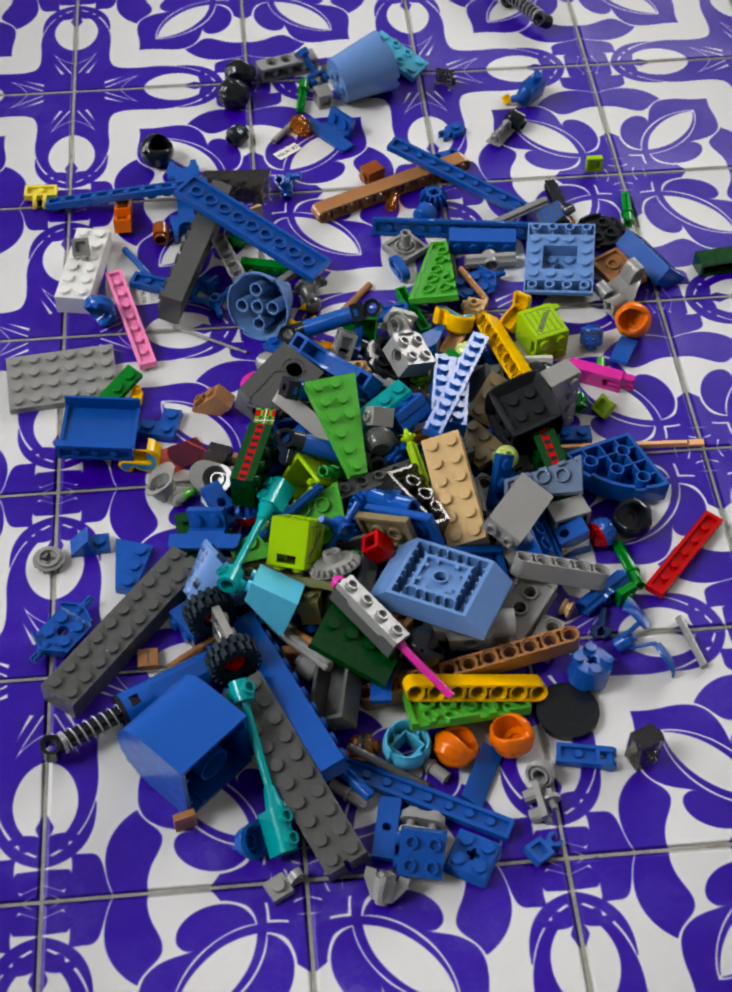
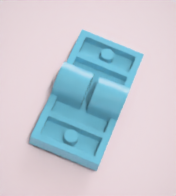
M379 31L383 36V42L388 43L393 52L399 73L413 82L428 67L429 62L384 31Z

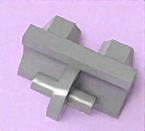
M538 780L531 781L532 787L522 791L527 805L535 802L538 804V807L528 810L531 822L534 824L544 821L546 825L553 824L548 806H550L552 811L557 810V803L561 801L560 794L552 792L551 788L545 789L546 795H544Z

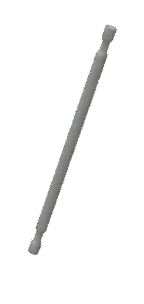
M175 325L172 326L173 329H178L187 334L205 339L207 341L222 345L224 347L236 351H240L244 354H247L248 352L246 350H242L238 347L186 330L184 328H179Z

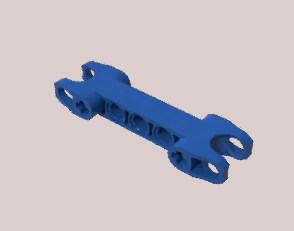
M190 160V165L186 168H178L175 166L174 161H169L167 167L168 182L186 180L192 174L200 177L199 166L196 160ZM177 199L178 215L170 216L171 234L175 243L180 242V237L187 233V230H191L192 219H196L194 209Z

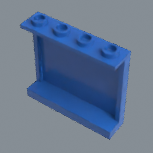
M65 395L66 407L60 438L56 440L55 444L57 458L134 460L141 413L140 398Z

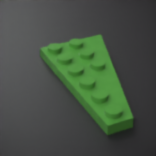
M447 240L431 242L409 295L410 305L459 301Z
M355 372L304 382L303 388L348 480L365 477L368 469Z
M334 482L325 491H321L322 494L318 495L316 499L314 498L312 502L310 501V504H306V507H302L301 511L298 510L299 513H297L299 516L319 518L321 515L330 519L339 515L345 517L338 482ZM326 525L322 546L327 545L333 536L332 531ZM248 535L242 539L238 550L231 551L233 564ZM259 535L257 536L243 565L267 559L269 537L263 541Z
M404 690L402 695L411 732L489 721L507 713H517L522 716L529 715L532 710L530 702H412L408 700Z

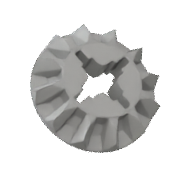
M54 546L43 547L33 556L34 568H37L40 573L43 571L47 574L49 571L56 572L58 568H62L65 561L63 551ZM49 556H51L52 560L49 564H47L46 561H48Z

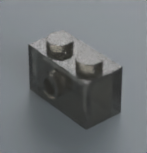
M650 723L630 733L624 755L636 772L658 762L665 740L662 731L657 729L653 723Z

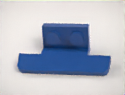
M330 107L326 122L321 123L313 117L308 119V125H305V129L338 151L346 153L353 148L354 144L348 141V139L352 137L356 120L337 107Z
M188 507L186 513L190 529L187 534H169L168 547L175 546L182 551H199L206 538L219 551H236L239 549L243 539L242 534H227L230 526L225 507Z

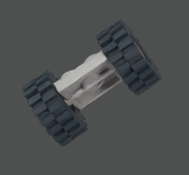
M214 586L213 589L206 587L205 591L200 589L197 591V595L192 594L190 596L191 600H186V606L182 607V616L194 636L198 635V637L202 638L205 635L207 638L213 634L216 640L213 643L214 647H209L208 653L204 656L205 664L213 681L215 680V683H221V685L225 686L226 683L233 680L249 677L250 674L256 673L255 668L261 666V654L251 636L249 637L248 634L242 635V633L236 634L234 627H231L233 625L232 621H236V615H238V608L231 594L223 592L218 586Z

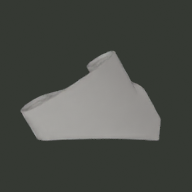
M636 257L630 258L624 264L619 275L608 283L605 280H601L593 287V291L603 301L605 311L613 320L615 319L616 311L623 304L634 301L645 273V267Z

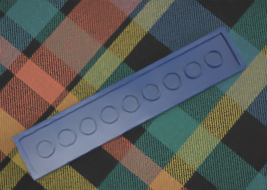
M192 174L173 191L174 197L311 283L331 264L332 259L195 174Z

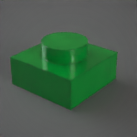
M630 581L617 589L614 603L620 607L627 599L632 598L634 600L637 586Z

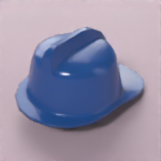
M259 818L248 823L236 833L235 845L232 846V850H237L241 856L255 861L269 854Z

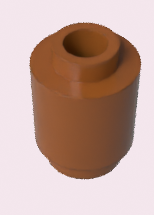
M157 221L153 224V240L157 245H165L169 241V225L164 221Z

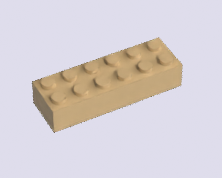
M459 430L422 440L421 445L447 546L491 544L487 531L481 527L485 520L463 438Z

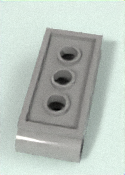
M516 577L501 609H515L516 637L497 638L493 647L532 636L543 613L546 614L556 600L558 585Z

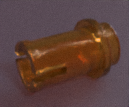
M392 192L389 199L385 202L387 211L392 212L397 208L400 195L398 194L395 197L396 192Z

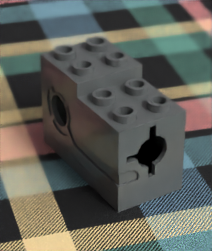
M283 342L238 389L234 407L252 421L256 408L277 409L279 420L284 416L288 417L289 415L272 401L280 387L282 377L288 376L307 382L322 379L324 371Z

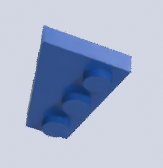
M116 538V593L127 595L143 578L154 552L153 545Z

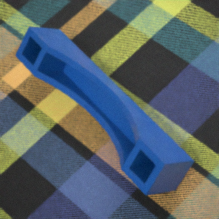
M298 331L288 344L310 362L333 376L355 372L357 390L372 399L383 385L373 374L345 361Z

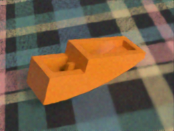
M125 200L122 203L115 202V233L132 232V200Z

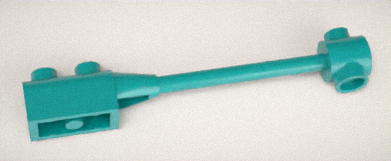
M270 476L264 481L263 485L266 489H262L256 496L260 500L256 522L234 564H223L216 571V574L219 576L217 585L223 592L236 595L245 588L247 582L243 579L244 572L241 566L263 524L267 520L271 521L272 515H279V513L282 514L283 510L285 511L295 491V488L286 479L279 476L273 478Z
M248 677L239 678L228 683L229 690L226 692V699L234 706H241L242 712L247 715L248 732L264 784L265 811L258 815L270 859L287 856L299 850L297 844L299 842V835L293 830L291 824L293 819L292 811L284 805L271 780L249 704L255 700L253 694L255 684Z

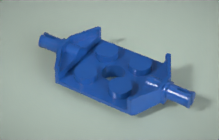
M478 265L477 271L469 273L486 295L496 292L497 278L506 275L504 269L494 272L481 265ZM462 276L455 278L459 296L458 302L462 304V301L467 300L468 296L480 298L473 289L469 288L471 286Z
M88 595L82 603L61 601L59 603V610L36 634L33 631L31 632L37 650L29 657L30 661L36 664L42 656L65 657L93 627V621L87 608L95 599ZM63 630L69 631L67 635H58Z

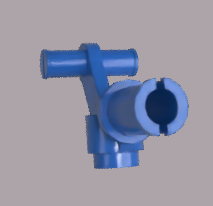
M288 172L286 175L275 176L274 182L281 189L283 198H292V181L301 179V172Z

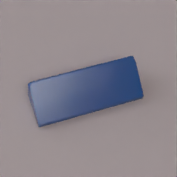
M482 742L461 796L462 800L481 807L485 803L502 756L485 742Z

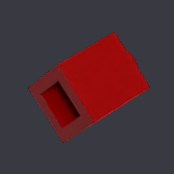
M376 529L362 536V554L379 564L394 556L393 539L379 529Z

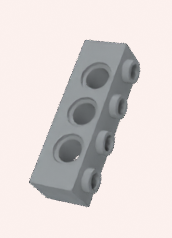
M312 48L308 49L310 52L308 56L316 71H318V57ZM297 52L256 60V73L261 83L310 73V69L307 67L304 59H300Z

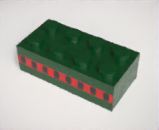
M255 422L249 423L230 476L232 503L234 505L256 507L259 500L256 496L264 486L263 483L267 479V472H270L272 468L271 460L276 457L277 447L274 446L275 433H273L272 425Z
M553 427L531 434L527 452L535 471L539 470L538 468L549 467L557 464L559 461L568 460L566 451L562 450L560 436L555 433ZM576 495L554 496L550 502Z

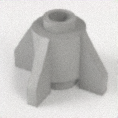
M366 866L364 878L369 895L376 905L387 907L388 904H392L409 888L411 879L399 876L397 880V874L394 873V869L379 870V874L376 875L378 869Z

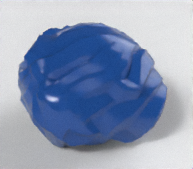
M90 295L85 299L84 309L93 316L100 326H110L115 322L116 309L113 301L108 296Z

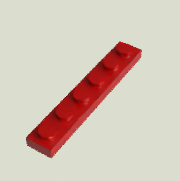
M706 510L645 585V590L662 599L719 529L723 519Z

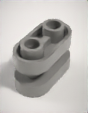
M415 806L403 809L400 817L403 826L443 830L446 820L440 811L420 810ZM402 825L399 826L398 831H401Z

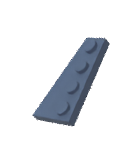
M581 455L575 456L574 459L568 461H559L557 464L549 467L538 468L539 470L531 473H524L552 496L584 494ZM520 475L504 480V496Z

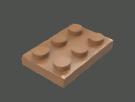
M615 247L594 258V270L608 283L619 275L629 258L618 247ZM645 273L640 284L647 281L648 276Z

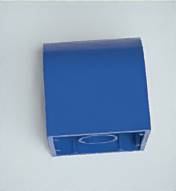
M190 674L183 675L117 734L119 745L133 768L153 789L180 812L194 808L195 813H197L252 761L247 715L206 682Z

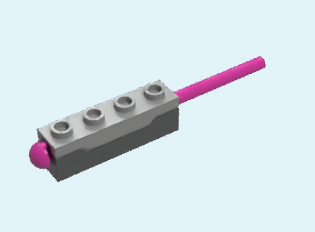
M352 574L346 578L342 575L333 577L331 586L334 590L329 599L387 658L400 650L450 700L455 693L405 642L410 633Z

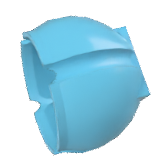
M408 719L394 722L391 729L388 728L384 734L382 741L383 754L388 762L394 763L396 767L407 772L421 767L429 758L432 750V740L428 730L411 732ZM404 743L415 750L410 757H406L398 751Z

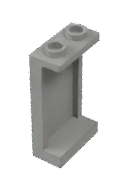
M522 472L481 527L505 547L514 551L554 496Z

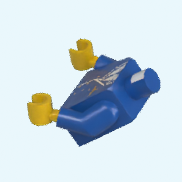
M534 71L533 74L522 82L517 94L510 96L508 93L501 97L504 104L517 102L526 109L543 95L547 80L540 71Z

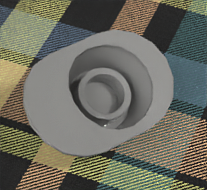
M200 460L191 466L189 480L194 487L200 490L204 486L218 480L226 491L230 487L232 471L223 464L209 460Z
M164 462L159 464L151 472L145 489L146 495L153 496L163 503L168 501L169 497L176 490L173 480L175 472L173 463Z

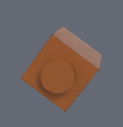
M376 159L360 166L359 178L361 182L369 184L385 178V167Z

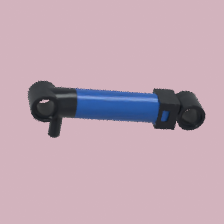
M368 299L364 303L357 302L336 311L291 325H284L279 330V338L285 343H290L297 331L307 337H312L338 329V327L361 323L369 320L368 316L374 318L381 316L384 310L383 304L379 300ZM375 303L377 310L371 313L369 310L370 305ZM291 329L293 336L288 339L286 333Z
M285 427L279 428L274 434L275 442L282 447L288 448L284 464L291 465L295 451L340 464L329 440ZM283 432H288L290 436L289 441L283 443L280 439ZM365 452L369 473L375 471L372 467L375 460L380 461L381 466L379 469L388 467L387 461L383 457L371 456V453Z

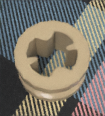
M565 598L560 606L558 615H565V618L568 619L576 603H570L569 599Z

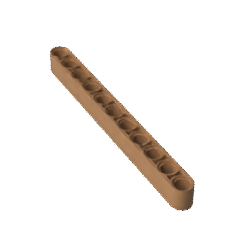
M461 152L440 158L464 171H467L471 166L470 161ZM416 166L318 201L312 205L311 213L320 223H326L445 179Z
M565 626L443 661L432 671L435 674L504 673L577 651L580 646L579 630L574 626ZM419 669L394 675L392 704L371 705L370 698H365L370 696L371 682L362 685L360 696L361 708L366 711H372L403 702V678L409 674L423 673Z

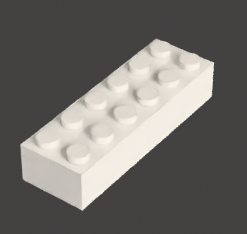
M77 228L74 238H89L90 255L73 256L71 245L54 296L57 312L90 314L84 309V302L90 295L98 294L112 248L110 230Z

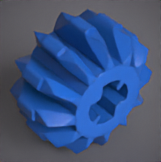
M432 185L431 187L425 186V189L421 190L420 203L429 202L436 209L442 210V207H445L447 202V194L444 188H439L438 185L436 187Z

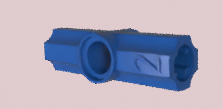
M373 488L369 489L366 495V502L369 504L413 511L420 510V502L416 498L402 495L401 491H384Z
M617 570L608 577L603 590L590 589L587 594L576 602L579 612L583 616H589L603 604L605 606L609 605L615 598L616 590L630 582L628 574L624 570Z

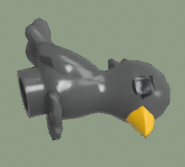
M319 276L311 283L301 278L295 284L294 296L301 295L304 299L299 309L305 310L309 314H316L320 311L322 301L316 295L319 288L327 285L326 279Z

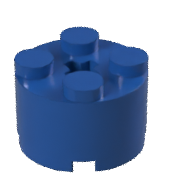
M592 642L579 646V649L572 653L567 668L569 683L583 692H587V690H594V692L602 691L607 685L613 668V656Z

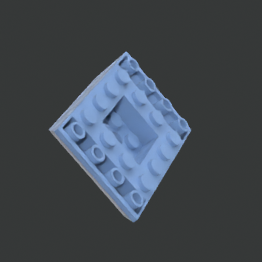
M528 223L523 292L529 295L593 296L595 224Z
M415 538L396 548L394 556L390 558L370 593L386 610L484 641L513 585V581L493 560Z

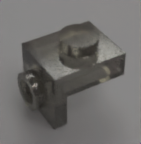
M437 68L435 84L448 85V91H451L452 87L456 85L457 77L454 76L455 70Z

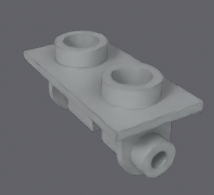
M509 119L504 120L486 142L501 147L515 131V129L511 128V121Z

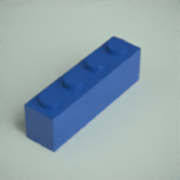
M449 227V251L453 254H482L488 249H492L496 253L515 252L516 229Z

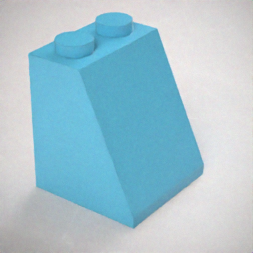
M260 564L257 571L253 569L244 588V591L247 592L244 600L282 637L298 606L305 584Z

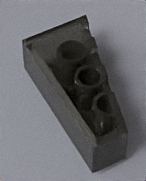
M271 169L204 171L202 177H207L210 184L213 180L232 185L231 197L239 202L264 205L272 185Z
M414 463L386 472L380 490L401 491L404 496L416 498L420 502V510L418 511L432 513L443 536L450 518L440 501L435 500L432 488L427 487L424 475L419 474L417 464Z

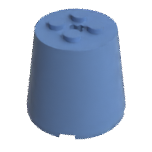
M378 31L370 32L327 60L328 75L334 91L344 103L393 91L400 86L399 81L397 82L400 74L395 57L389 44L383 42V36Z

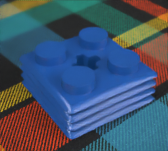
M459 829L444 863L443 872L481 888H486L500 855L502 845L467 830ZM471 856L476 857V858H474L473 860H470V859H469V857H471Z

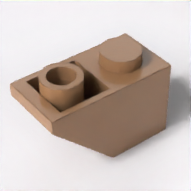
M219 383L194 398L192 411L220 416L231 410L235 396Z

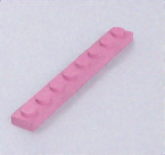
M122 269L106 272L107 283L139 369L143 370L157 366L155 355Z

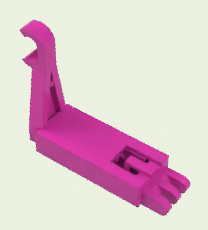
M573 357L569 360L581 371L580 383L619 393L620 389L628 391L634 389L635 376Z

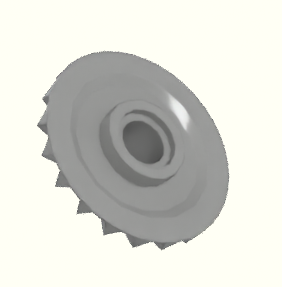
M338 547L329 548L323 551V557H319L318 560L311 564L309 573L316 580L333 579L337 575L343 576L360 565L361 557L354 550L341 551Z

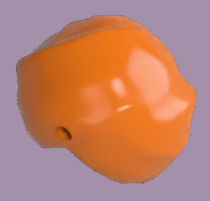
M629 301L616 311L614 323L621 335L630 338H640L648 332L652 324V315L649 309L642 303Z
M507 713L494 719L490 725L489 742L500 756L507 759H515L530 752L534 743V731L530 722L524 716L517 713Z
M463 725L448 726L439 730L433 739L432 752L443 765L454 769L470 765L477 757L479 749L471 730Z

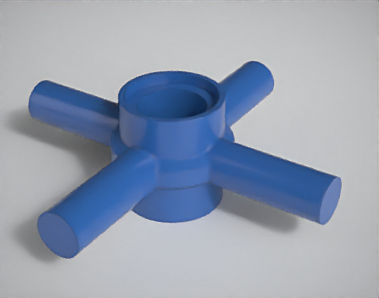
M354 501L345 517L340 515L335 516L333 519L324 515L319 517V523L328 526L333 533L332 538L323 551L335 547L340 539L347 541L354 536L362 535L360 531L355 530L351 522L361 507L359 502Z

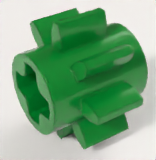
M578 391L575 413H581L588 408V395H583V391Z

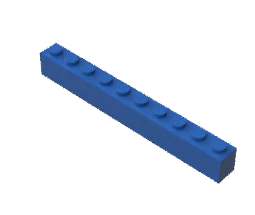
M250 610L239 616L236 621H232L233 625L231 627H234L236 634H248L249 637L253 638L262 658L261 666L256 669L261 672L325 782L327 783L349 770L346 760L349 758L343 748L338 749L336 746L339 742L334 733L327 732L328 724L323 716L320 718L317 716V713H319L318 708L313 701L309 703L307 700L310 697L304 686L299 687L300 680L296 673H290L289 669L291 666L286 657H280L282 652L277 643L272 644L273 637L269 630H263L262 627L265 625L260 616L255 617Z

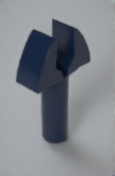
M606 607L600 608L598 624H591L590 633L595 641L597 633L602 631L604 634L603 643L610 638L613 628L606 626L608 614Z

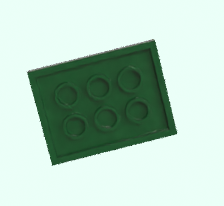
M333 602L329 606L308 648L382 689L386 686L402 653L398 650L387 658Z

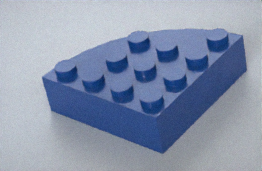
M628 432L566 452L568 460L574 459L578 455L582 456L583 488L595 495L618 502L627 497H637L645 503L664 500L670 483Z

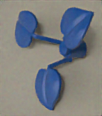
M632 598L627 599L622 610L629 613L637 622L628 630L612 639L616 649L622 653L629 648L635 650L637 648L654 646L668 665L672 678L675 677L674 660L661 642L653 641L635 644L638 639L633 631L639 626L644 630L649 629L651 624L646 613Z

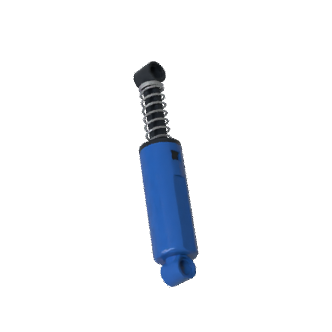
M203 651L112 696V709L106 708L104 713L98 712L96 717L91 715L90 720L83 719L82 724L75 723L74 728L67 727L64 733L59 731L56 735L49 734L44 736L39 745L41 757L49 763L57 762L63 753H69L70 749L74 751L75 746L80 745L82 747L81 743L85 741L90 743L89 739L93 737L98 739L97 735L101 733L105 735V731L109 729L113 731V727L117 725L121 727V723L125 727L185 674L200 678L213 689L220 686L221 683L217 684L215 680L213 681L205 664L204 656L208 652ZM48 746L57 747L52 752L46 751Z

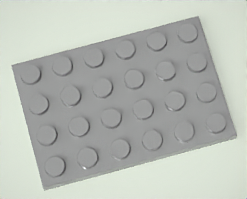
M113 344L6 358L10 414L66 407L65 395L99 396L117 377Z

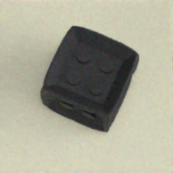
M537 370L509 379L492 388L486 394L485 413L493 432L501 443L513 446L519 455L528 453L527 450L533 432L553 427L556 434H561L564 417L560 405L546 380Z

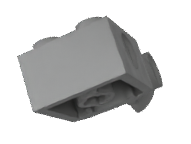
M399 311L392 312L387 322L391 338L382 349L398 378L426 375L436 363V360L420 333L412 331L411 319Z

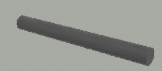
M350 743L347 751L394 775L426 786L429 785V782L396 767L394 764L353 743Z

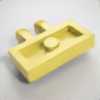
M57 184L25 185L24 200L32 201L33 210L37 209L38 200H43L42 207L46 209L45 203L47 198L58 197Z

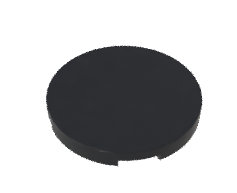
M601 213L586 215L578 222V224H595V250L599 251L611 250L617 247L615 245L616 242L625 233V227L621 221L613 216H602Z
M381 338L370 341L364 352L369 368L375 374L381 376L382 379L391 378L395 381L399 379L402 383L408 382L411 377L398 378L382 350L390 339Z
M557 683L547 687V697L536 703V719H538V722L548 735L558 740L576 741V739L591 734L598 724L600 709L596 698L590 691H580L570 683Z

